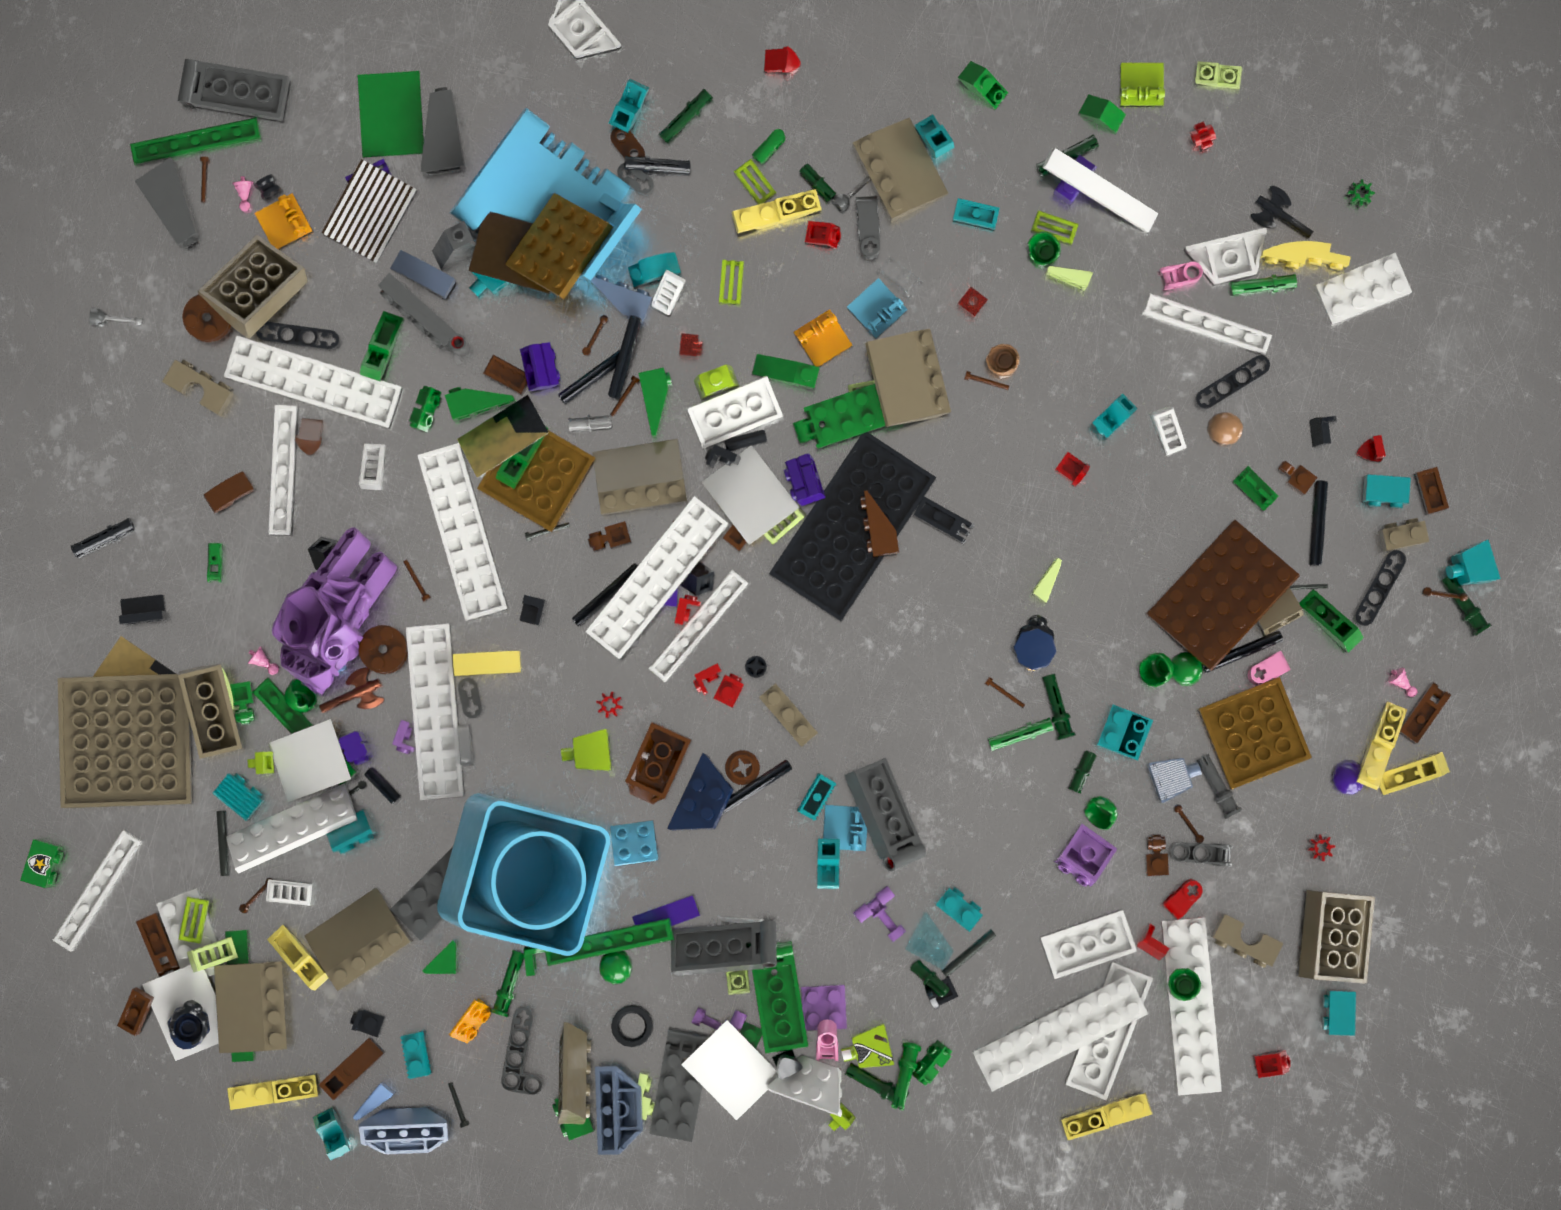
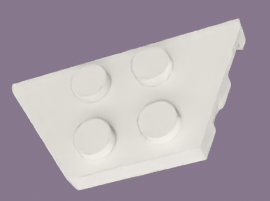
M558 0L548 26L575 58L621 47V43L584 0Z
M1267 228L1186 246L1185 251L1194 262L1201 265L1203 272L1214 285L1254 276L1258 272Z
M801 1055L797 1059L803 1066L800 1071L784 1079L777 1077L767 1087L773 1093L839 1117L842 1115V1110L840 1109V1098L842 1097V1089L840 1087L842 1081L841 1070L831 1065Z

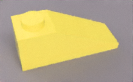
M1443 752L1385 771L1380 783L1382 794L1386 795L1449 773L1450 771Z

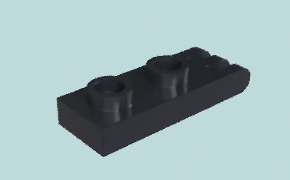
M925 496L913 515L963 544L966 539L959 536V534L962 533L966 536L970 534L968 530L963 528L964 525L971 529L974 527L973 523Z

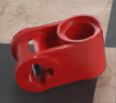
M1188 879L1176 891L1170 894L1162 905L1179 920L1201 897L1203 892L1202 886L1196 880ZM1189 885L1192 887L1196 885L1195 890L1197 892L1195 894H1187L1189 892L1187 888Z

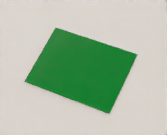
M419 71L357 75L362 158L422 154L424 137Z

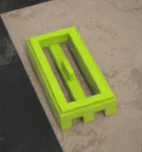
M749 159L734 171V174L758 205L763 204L776 195V191L752 159ZM749 165L769 190L768 194L764 192L747 169ZM741 171H744L763 198L759 199L741 175Z
M1038 210L1031 232H1048L1037 228V225L1069 235L1070 238L1051 233L1060 242L1072 245L1079 224ZM1040 217L1072 227L1073 229L1072 231L1040 221L1039 219Z
M722 259L719 303L741 304L744 261H727ZM726 265L730 266L728 299H724ZM735 266H739L736 300H732Z
M187 897L178 940L201 944L209 900ZM194 902L195 906L189 936L186 937L185 932L191 903ZM200 904H203L197 937L193 938Z

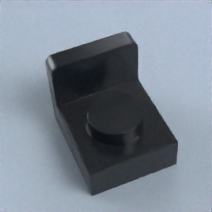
M715 444L713 448H709L705 456V460H707L706 465L714 468L718 457H720L719 461L728 466H731L732 463L738 465L741 459L738 454Z
M360 1008L358 1012H353L350 1024H353L351 1030L360 1031L378 1038L386 1016Z

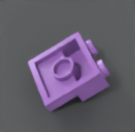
M1081 824L1055 862L1059 864L1058 868L1063 873H1072L1076 876V881L1080 885H1089L1091 887L1098 880L1117 848Z

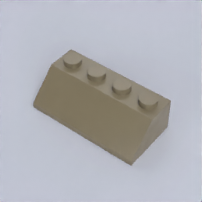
M221 664L179 671L178 678L199 759L242 749Z

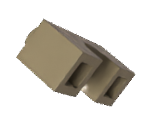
M184 359L181 362L175 360L162 382L183 395L191 385L200 384L203 387L204 395L199 404L222 416L234 396L229 391L231 387L221 381L218 384L211 381L213 376L203 370L200 373L192 370L194 365Z
M776 683L759 697L801 747L818 733Z
M1222 913L1211 937L1216 939L1214 943L1225 949L1227 945L1235 948L1234 953L1243 958H1246L1247 955L1255 958L1253 963L1263 968L1266 965L1272 967L1284 943L1261 933L1255 943L1245 944L1241 939V930L1244 923Z

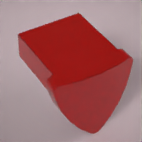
M784 46L782 49L765 50L764 71L768 73L792 72L801 65L797 54L789 46Z
M1382 435L1373 436L1364 442L1357 450L1356 455L1370 462H1381L1386 456Z
M1067 452L1055 470L1069 479L1073 486H1076L1085 477L1090 465L1083 463Z
M1149 924L1137 947L1160 961L1170 948L1151 937L1155 926Z

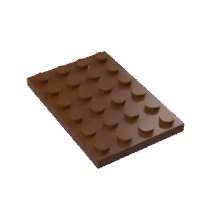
M1234 520L1147 612V615L1212 671L1300 575L1237 520Z

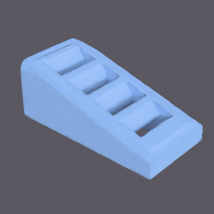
M380 1083L354 1114L353 1119L356 1121L360 1120L391 1098L395 1092L385 1083Z

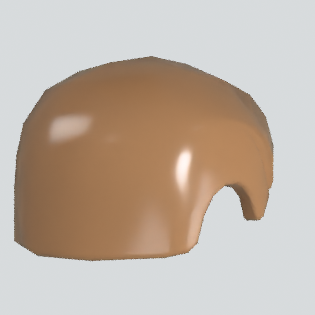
M999 344L991 348L986 357V362L989 370L995 375L1004 377L1015 372L1019 365L1020 357L1018 351L1013 346Z
M1221 412L1215 414L1209 420L1207 430L1212 440L1223 445L1236 443L1241 437L1243 424L1236 415Z

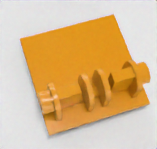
M293 193L288 196H280L278 201L254 213L270 244L277 249L312 232Z
M830 309L794 331L795 336L814 366L817 367L853 346Z
M479 998L477 1000L474 999L453 1027L449 1036L468 1044L469 1041L475 1038L477 1030L482 1023L489 1019L492 1007L486 1005Z

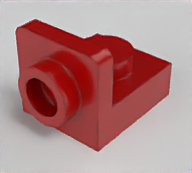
M808 221L806 243L837 248L841 238L839 226L826 222Z
M685 595L684 598L679 599L674 624L683 625L684 621L688 622L691 609H688L687 605L700 607L701 602L697 601L698 597Z
M718 663L695 674L696 679L693 680V683L698 692L702 691L704 695L708 692L703 681L707 680L709 683L719 678L718 673L722 671Z
M732 673L729 676L724 675L714 699L733 708L744 686L741 683L742 678Z
M1286 1050L1255 1056L1258 1078L1284 1075L1290 1071L1291 1060L1286 1054Z

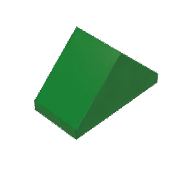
M1088 94L1078 113L1115 134L1126 116L1110 100Z
M456 939L452 940L422 970L425 974L458 973V942Z

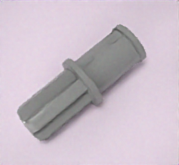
M588 415V417L568 418L570 432L582 430L592 432L593 429L612 427L610 415L594 417Z

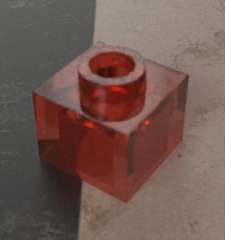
M970 287L957 306L972 318H975L988 299ZM975 298L977 300V303L975 305H971L969 303V299Z
M681 333L680 357L697 359V353L702 354L703 341H699V335Z

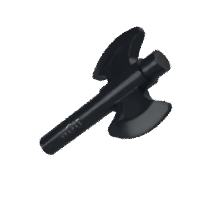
M1272 185L1270 186L1272 192L1271 200L1264 198L1262 195L1259 196L1256 203L1261 205L1264 210L1260 213L1251 214L1252 219L1256 223L1264 227L1275 228L1277 226L1273 220L1275 216L1310 238L1314 231L1281 208L1282 205L1291 206V200L1284 190Z

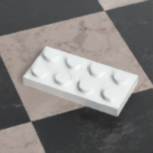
M1396 253L1315 285L1331 325L1412 293Z
M767 376L687 408L703 449L783 417Z
M198 888L156 904L180 969L191 965L187 955L188 951L218 941L208 914L201 944L178 940L187 897L202 899ZM194 902L191 903L185 932L186 937L189 936L195 906ZM200 904L193 938L197 937L203 904ZM214 947V951L218 960L220 959L217 948ZM205 950V953H206V956H207V959H208V963H209V962H211V959H210L208 950ZM214 966L205 969L208 977L214 975Z
M1123 910L1040 937L1054 979L1137 952Z

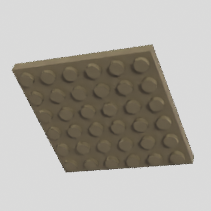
M178 674L58 678L61 808L192 804L190 720Z

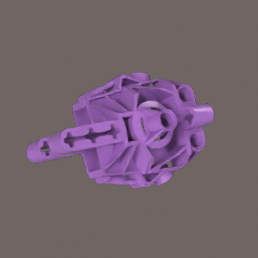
M355 527L346 530L319 569L310 574L302 587L287 594L272 627V635L283 644L280 654L281 666L296 679L305 683L311 691L319 696H322L325 690L332 684L334 676L340 674L338 671L348 661L358 656L359 641L361 642L363 639L358 629L368 617L370 607L397 569V566L384 553L376 552L370 557L355 580L348 578L371 545L370 540Z

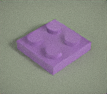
M845 985L801 987L802 1010L806 1031L817 1030L818 1024L826 1019L834 1021L837 1029H847Z

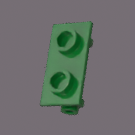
M423 386V389H420L416 404L422 405L421 409L413 408L409 419L410 427L428 432L433 422L435 409L440 403V391L428 386Z
M1249 466L1233 480L1262 511H1265L1279 497Z
M937 1040L928 1048L924 1058L917 1063V1069L912 1072V1075L925 1086L928 1083L930 1084L939 1073L934 1066L937 1064L943 1068L951 1058L950 1054L952 1051Z

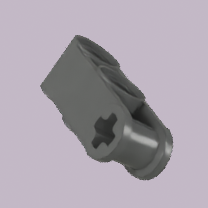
M877 196L856 197L860 252L865 259L872 260L878 256L880 250ZM868 244H872V248H874L872 253H869L868 249H866Z
M1175 842L1169 847V856L1178 862L1232 867L1230 853L1233 845ZM1177 846H1182L1185 850V854L1181 858H1177L1174 855V849ZM1200 847L1206 850V857L1202 860L1196 857V850Z

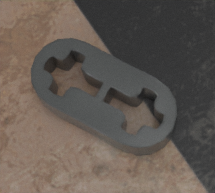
M624 163L618 167V177L635 192L642 196L650 195L653 192L654 182L650 176L641 170H631V174L635 178L632 179L629 176L624 178L622 172ZM638 179L642 182L647 180L649 181L648 186L650 188L640 190L641 185L636 181Z
M464 678L458 684L462 710L467 717L477 718L483 711L478 684L474 679ZM467 681H469V684L474 685V688L471 689V697H468L467 691L462 690ZM470 699L473 700L475 706H478V710H475L474 715L471 712H467V708L470 707Z

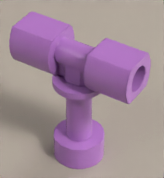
M885 886L875 894V898L867 905L864 903L853 914L860 923L871 915L873 918L878 916L890 931L887 936L894 942L906 930L902 925L897 927L884 911L887 908L885 904L895 896L889 887Z
M698 1007L691 1022L692 1024L699 1026L700 1023H703L716 1030L723 1024L706 1016V1010ZM735 1010L731 1020L728 1022L738 1031V1029L742 1028L747 1015Z

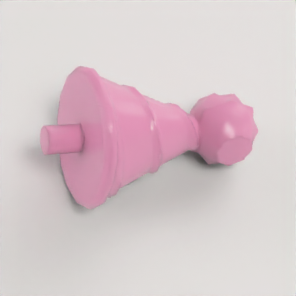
M241 176V181H236L232 184L242 200L239 208L242 211H248L250 203L247 199L254 182L245 181V176Z
M261 646L256 652L252 650L248 652L252 655L248 664L265 667L271 675L278 673L279 666L276 663L270 664Z
M1402 667L1396 671L1393 669L1388 683L1406 689V694L1409 697H1415L1418 693L1417 688L1410 686L1405 668Z

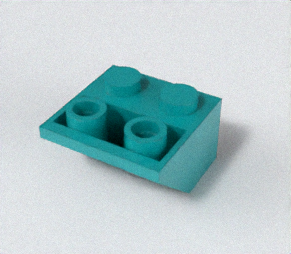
M1112 704L1109 707L1095 745L1138 761L1153 720Z
M366 809L356 812L358 820L326 834L333 853L340 852V854H344L355 848L353 844L357 842L364 844L374 839L373 834L377 833V830Z

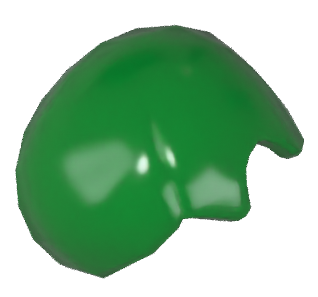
M1043 231L1036 233L1028 241L1029 256L1038 265L1047 266L1053 264L1060 256V242L1051 233Z
M1181 652L1174 656L1171 660L1174 665L1172 678L1181 686H1192L1199 682L1203 675L1202 663L1190 652Z
M1164 653L1150 654L1140 662L1139 674L1142 681L1148 686L1157 687L1163 685L1173 676L1174 665L1171 659Z
M294 679L285 690V702L291 709L297 712H309L317 703L316 694L307 686L302 685V681Z
M1103 796L1093 797L1088 802V806L1084 811L1086 817L1094 826L1108 830L1114 824L1118 816L1115 804L1109 798Z
M625 951L608 953L601 957L599 971L606 982L613 985L622 984L630 977L632 960Z
M1181 968L1174 970L1169 976L1167 986L1170 994L1175 999L1190 1001L1199 994L1201 981L1198 974L1191 969Z

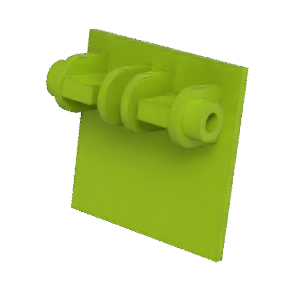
M1121 63V106H1164V63Z

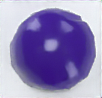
M1344 760L1335 766L1332 779L1338 791L1350 795L1361 791L1364 785L1356 782L1362 767L1361 764L1354 760Z

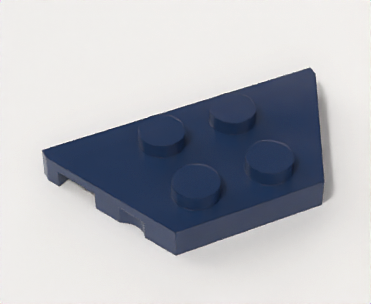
M702 753L667 829L676 831L716 828L734 789L724 779L722 773L715 767L708 755Z

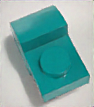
M629 79L608 124L629 132L641 112L649 87Z
M933 114L915 124V129L935 159L955 148L954 142L943 124L940 125Z
M675 252L650 256L628 267L634 288L655 280H662L666 270L676 275L681 273Z
M1122 394L1092 423L1100 434L1108 438L1138 408Z
M818 839L817 889H839L840 839Z
M333 1107L313 1117L316 1131L324 1142L326 1154L330 1160L341 1157L350 1151L349 1145L351 1143Z

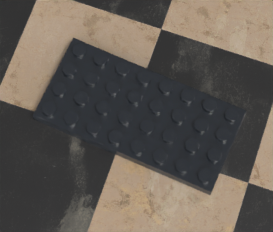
M870 433L861 434L825 488V498L815 503L769 575L841 622L885 556L873 557L872 552L868 553L866 540L870 539V534L864 528L863 518H867L866 509L862 510L860 497L864 496V491L869 492L895 528L898 537L936 477Z

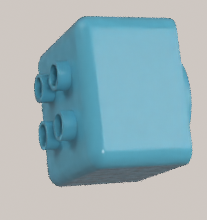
M482 793L474 794L466 800L437 903L438 913L444 920L468 932L561 955H573L580 950L584 941L610 845V836L604 828L574 817Z

